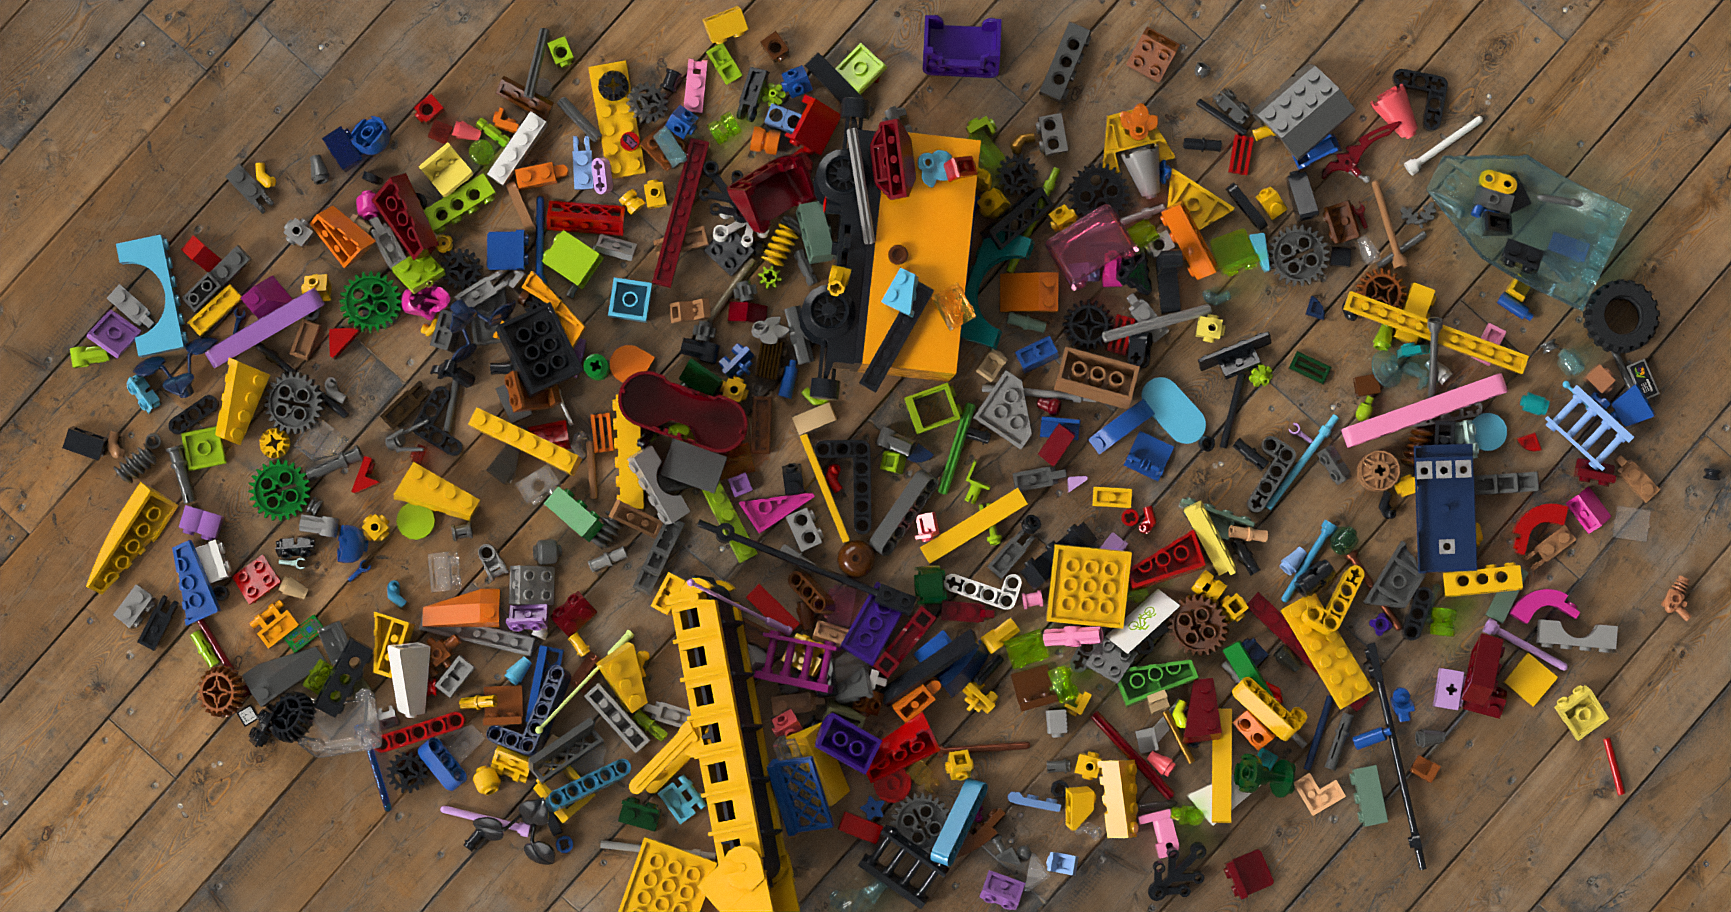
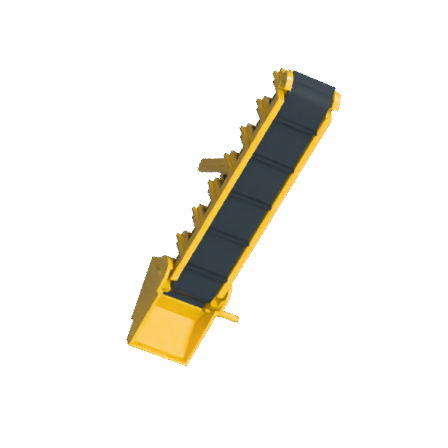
M692 576L695 583L731 600L730 592L736 590L731 583L715 580L714 577ZM686 581L681 587V591L669 594L670 601L666 602V606H671L677 636V639L673 640V644H678L684 674V678H680V682H685L691 716L687 717V721L680 727L678 733L631 780L629 789L633 794H640L645 789L648 793H657L692 757L699 759L705 793L701 794V798L707 799L712 832H708V836H713L718 867L698 888L719 912H800L790 856L785 849L776 797L766 768L769 764L741 609L694 586H688Z

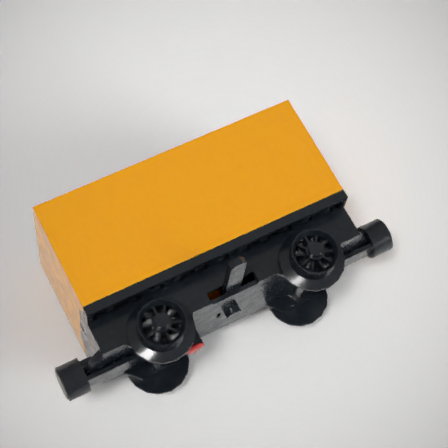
M854 97L842 99L840 117L845 119L842 149L827 154L821 160L813 184L814 194L823 206V212L825 213L826 210L828 214L840 215L837 242L832 241L831 255H836L835 265L852 270L844 293L833 296L827 290L828 285L819 286L813 289L804 299L799 314L800 328L804 335L811 342L821 345L818 376L811 380L810 397L822 400H839L841 381L835 380V368L865 373L899 311L883 304L881 301L900 268L918 276V281L933 289L934 292L886 375L949 382L956 375L977 175L952 182L936 180L935 185L929 187L922 180V171L919 169L917 161L923 153L932 154L937 150H943L950 153L952 158L972 156L978 173L981 140L907 132L912 140L916 180L909 197L889 200L887 195L874 182L870 144L876 131L862 130L863 121L869 120L871 102ZM850 120V128H857L875 238V243L865 244L863 239L849 144L847 145V129H849ZM926 159L925 164L927 166L930 165L929 159ZM894 245H902L907 249L908 258L901 265H895L889 261L888 252ZM831 369H832L831 379H828V376H829L830 371H831Z

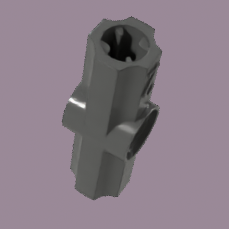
M800 305L784 309L790 330L791 343L794 346L798 364L802 365L813 362L814 357L810 340L800 328Z

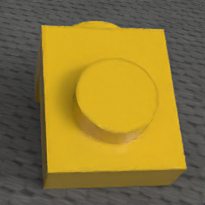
M1272 187L1261 190L1255 196L1271 220H1274L1288 210L1278 192Z

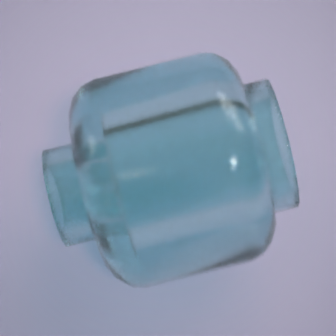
M1565 348L1557 355L1559 357L1557 366L1567 376L1573 375L1575 377L1586 367L1584 365L1585 358L1575 348L1568 350Z

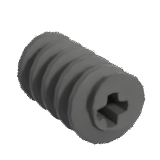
M144 444V450L140 447L137 448L138 455L134 452L131 453L133 459L126 456V464L120 461V469L115 466L113 467L123 481L131 484L133 483L132 477L135 479L139 478L138 472L141 474L145 473L144 467L150 469V463L157 464L155 455L146 444Z
M610 511L605 512L608 518H600L604 526L591 540L601 549L602 547H610L607 541H614L611 535H619L616 528L623 529L621 522L609 517Z

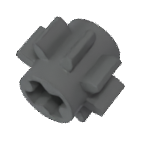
M750 280L736 283L737 288L733 290L735 299L740 298V302L754 300V295L758 293L756 284L751 285Z
M699 321L698 325H694L692 334L697 335L696 340L710 342L711 338H715L716 328H712L713 323Z

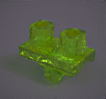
M1063 665L1047 671L1053 685L1049 689L1050 691L1055 690L1060 704L1077 698L1079 690L1071 682L1072 672L1069 667Z
M1182 805V808L1172 807L1170 819L1179 820L1180 825H1200L1204 820V814L1200 809H1195V806Z

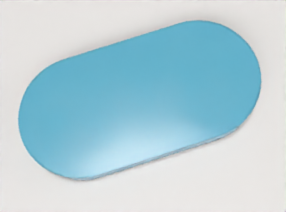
M1164 377L1154 378L1146 383L1142 390L1141 399H1145L1155 414L1152 417L1179 443L1189 444L1199 440L1205 432V418L1173 381Z

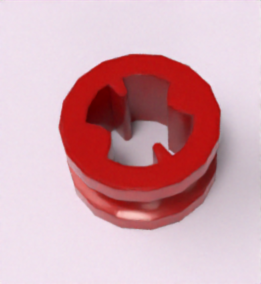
M1127 509L1121 515V521L1126 526L1135 525L1139 519L1138 513L1133 509ZM1133 513L1135 521L1127 523L1125 521L1127 518H1124L1125 514Z
M428 679L427 696L431 694L437 696L436 679H433V681Z

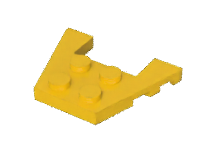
M1121 112L1107 116L1102 168L1109 164V170L1116 167L1115 173L1120 172L1116 152L1151 143L1157 144L1159 147V162L1175 158L1174 153L1157 127L1148 132L1145 139L1137 141L1130 136L1129 130L1122 127L1120 121ZM1141 128L1135 129L1137 133H1142Z

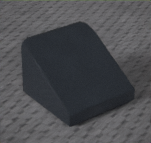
M1332 246L1329 266L1349 268L1351 249Z

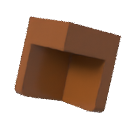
M1418 755L1409 771L1426 782L1432 783L1441 766Z

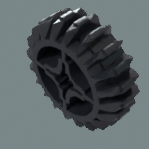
M1090 299L1087 300V305H1084L1083 300H1080V307L1075 303L1072 305L1075 311L1072 309L1067 310L1071 316L1064 315V319L1069 322L1062 324L1063 327H1068L1063 333H1070V336L1066 339L1067 341H1070L1072 338L1074 339L1072 346H1075L1077 342L1080 343L1079 350L1083 348V345H1086V351L1090 350V345L1093 346L1094 350H1097V343L1101 347L1104 346L1103 338L1101 335L1097 339L1091 340L1092 331L1099 328H1104L1103 332L1109 331L1108 328L1114 327V324L1108 323V321L1113 320V316H1106L1110 313L1109 309L1105 312L1102 311L1105 307L1104 304L1100 308L1096 307L1098 304L1097 300H1095L1094 305H1091ZM1086 310L1083 321L1073 322L1077 313ZM1091 311L1097 312L1102 317L1104 323L1093 320ZM1088 316L1090 324L1094 325L1093 328H1090L1089 335L1087 327L1082 325L1083 322L1086 323ZM1073 328L1083 330L1085 340L1079 338Z
M295 691L281 696L280 701L276 702L275 708H272L274 714L269 722L271 725L269 729L272 731V734L280 741L286 743L299 742L300 738H305V733H310L309 728L313 726L312 722L316 719L314 714L317 711L315 710L313 700L306 694Z

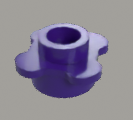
M1379 613L1377 618L1369 621V625L1375 629V634L1378 636H1382L1384 631L1392 628V623L1386 619L1384 613Z

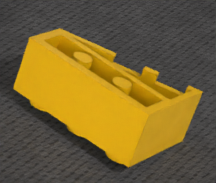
M374 612V673L392 678L388 645L409 643L415 624Z
M626 642L596 663L625 711L634 713L648 703L634 644Z

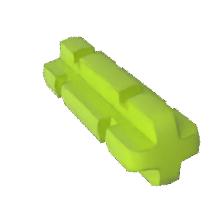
M480 118L475 126L478 129L484 130V133L493 140H498L501 146H507L510 141L507 135H502V132L491 123L487 124L488 121L484 118Z

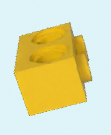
M668 572L651 607L668 616H672L671 606H666V602L670 601L669 594L681 591V587L686 583V580Z

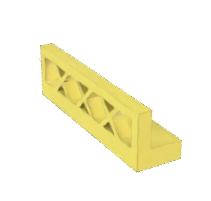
M1202 500L1185 507L1184 512L1218 575L1220 576L1226 572H1229L1230 575L1235 574L1236 563Z

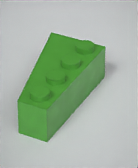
M1192 660L1130 667L1117 686L1125 706L1128 708L1146 701L1148 695L1164 689L1166 692L1172 691L1194 682L1199 677Z

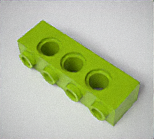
M484 173L423 211L434 234L439 235L446 230L445 227L449 224L455 225L459 223L465 214L471 215L476 212L481 204L485 203L486 205L492 202L497 194ZM473 191L480 192V197L477 200L470 199V194ZM462 201L464 203L463 208L455 210V202ZM446 211L447 218L443 221L438 220L439 212Z

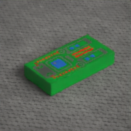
M313 614L283 638L293 652L296 653L319 635L317 630L324 626Z

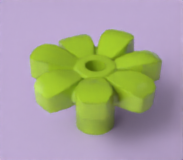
M769 83L768 89H764L762 101H768L769 107L771 103H776L780 106L782 104L781 98H785L786 93L781 92L783 87L780 84L775 87L774 83Z
M1259 364L1258 370L1254 368L1251 371L1253 375L1249 376L1250 382H1253L1255 387H1259L1260 384L1266 386L1273 377L1272 369L1269 366L1265 367L1263 364Z

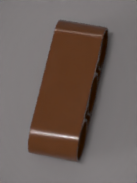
M793 571L789 574V586L814 612L830 615L835 611V601L811 575L798 571Z

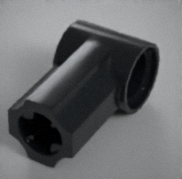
M684 338L680 354L698 358L703 362L716 364L720 345Z

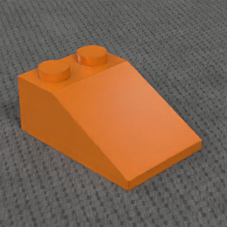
M1059 272L1000 274V312L1057 313Z

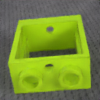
M947 382L904 398L917 435L961 419L960 415L963 413L960 404H955L953 397L956 396L953 385L949 386ZM945 390L954 416L923 427L914 401Z

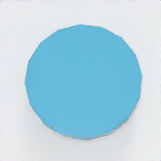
M1483 413L1472 420V424L1474 423L1476 427L1475 443L1477 442L1480 450L1493 451L1505 442L1507 427L1498 415Z

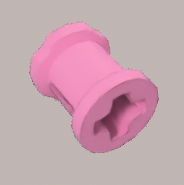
M1041 590L1029 594L1021 593L1024 610L1031 606H1043Z

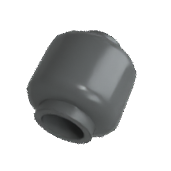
M554 539L538 540L536 545H533V558L540 565L555 564L558 561V557L562 556L561 545H558Z

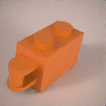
M553 162L515 169L518 188L520 191L557 184V179L566 177L569 174V170L563 164L554 166Z
M932 677L892 704L895 712L905 723L936 700L934 694L941 688L937 677Z

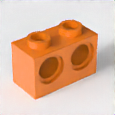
M1248 709L1244 710L1232 722L1237 730L1258 751L1276 736Z

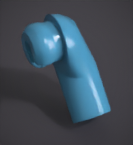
M396 580L389 582L387 586L388 599L402 609L407 601L400 596V584Z

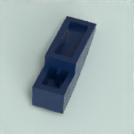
M981 640L978 641L979 646L954 662L951 665V669L937 678L951 698L971 682L990 654Z

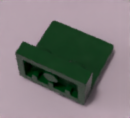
M628 797L627 800L623 799L618 822L655 832L662 810L658 808V804L646 802V805L639 803L640 799Z

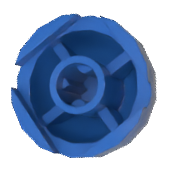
M371 116L372 119H363L355 126L351 134L353 136V141L351 140V142L363 154L376 155L382 152L389 144L390 131L380 117Z
M341 526L338 537L340 542L339 548H337V560L342 563L356 562L362 557L363 552H367L368 540H365L362 530L356 526Z

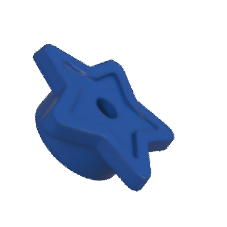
M1162 160L1159 165L1160 181L1162 184H1166V180L1171 177V168L1169 165H1166V160Z
M872 796L868 797L867 804L860 807L861 810L867 813V820L870 821L875 816H884L881 810L884 801H875Z

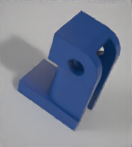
M1330 133L1299 161L1293 155L1292 157L1298 169L1303 170L1330 154L1341 152L1342 149L1335 134Z

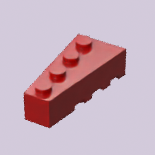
M1194 529L1131 567L1129 574L1131 591L1133 592L1205 569L1206 564Z
M923 712L882 739L879 749L866 773L870 783L940 751Z

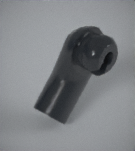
M1384 491L1378 506L1384 518L1394 519L1396 511L1390 505L1393 494Z

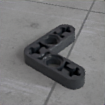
M1407 69L1396 70L1392 76L1393 84L1400 87V84H1403L1407 89L1428 92L1422 125L1427 131H1435L1441 124L1448 87L1447 80L1442 76ZM1400 73H1403L1405 78H1409L1410 74L1413 75L1411 85H1408L1409 80H1403L1400 83L1396 76H1399ZM1418 76L1423 77L1425 80V84L1422 87L1415 84V78ZM1429 78L1432 79L1431 83H1436L1440 80V83L1443 85L1439 90L1436 89L1435 85H1430L1429 88H1426ZM1438 99L1440 107L1433 109L1430 106V100ZM1438 112L1439 115L1435 114L1433 119L1436 124L1429 127L1430 124L1427 123V120H1430L1432 113Z
M438 386L433 390L413 423L414 426L428 419L429 422L424 427L429 431L431 427L434 429L430 432L428 439L425 437L427 433L424 431L418 433V428L413 432L447 454L458 456L463 451L462 443L434 426L450 397V392L447 388ZM442 390H444V395H446V398H441L438 403L442 404L439 408L436 404L431 403V400L433 399L434 401H436L438 398V395H436V393L438 391L442 392ZM429 406H434L437 410L436 415L433 417H429L426 414V409ZM436 432H440L443 435V440L440 443H435L432 439L433 434ZM447 437L450 438V440H448L449 443H458V451H453V453L450 452L451 448L447 445H445V448H442V445L445 444Z

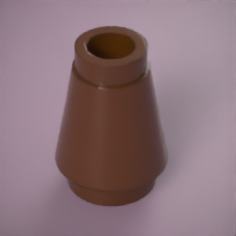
M804 601L797 602L796 611L802 629L814 628V611Z

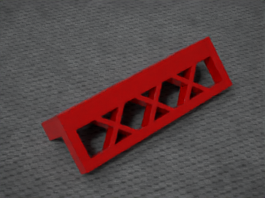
M549 200L547 230L623 236L625 206ZM561 208L562 211H552V209ZM575 209L581 210L580 213H574L572 211ZM599 211L600 214H592L591 212ZM617 212L620 213V216H612L611 213Z

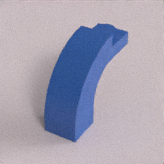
M1142 399L1088 440L1100 455L1155 413L1145 399Z

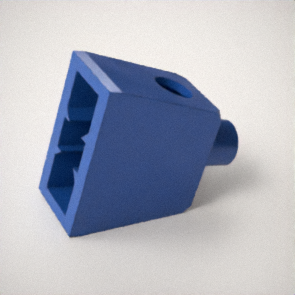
M1638 383L1634 384L1612 403L1615 410L1609 413L1617 422L1621 420L1625 427L1656 415Z

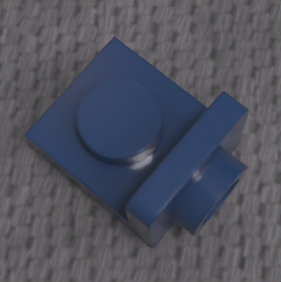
M1246 638L1242 642L1255 666L1269 655L1256 642L1255 638L1250 640Z

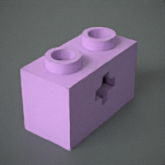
M1439 668L1433 701L1434 707L1458 710L1459 707H1462L1461 690L1464 688L1466 679L1464 672ZM1452 684V688H1455V691L1451 692L1449 695V691H1446V687H1450V685Z

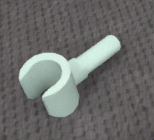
M298 558V559H296V560H281V559H279V564L296 566V568H298V569H303V568H305V567H299V566L297 565V561H298V560H305V559H304V558Z

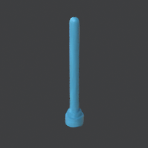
M1324 520L1322 523V532L1281 598L1283 602L1289 601L1296 589L1294 582L1297 581V577L1308 570L1327 537L1336 532L1338 527L1331 522Z

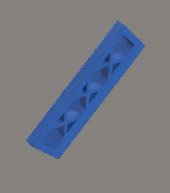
M540 645L526 722L530 719L542 689V681L543 683L545 682L543 678L544 673L556 664L561 666L563 649ZM548 651L559 653L558 661L552 665L547 660ZM555 690L551 692V697L554 696Z

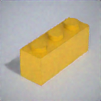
M1412 283L1402 310L1428 319L1430 317L1428 313L1429 307H1433L1437 297L1434 295L1435 290ZM1395 329L1392 337L1405 343L1415 342V345L1422 340L1420 337Z

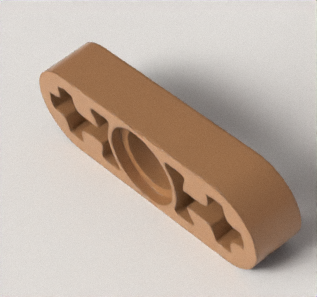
M515 181L506 184L527 234L536 232V228Z

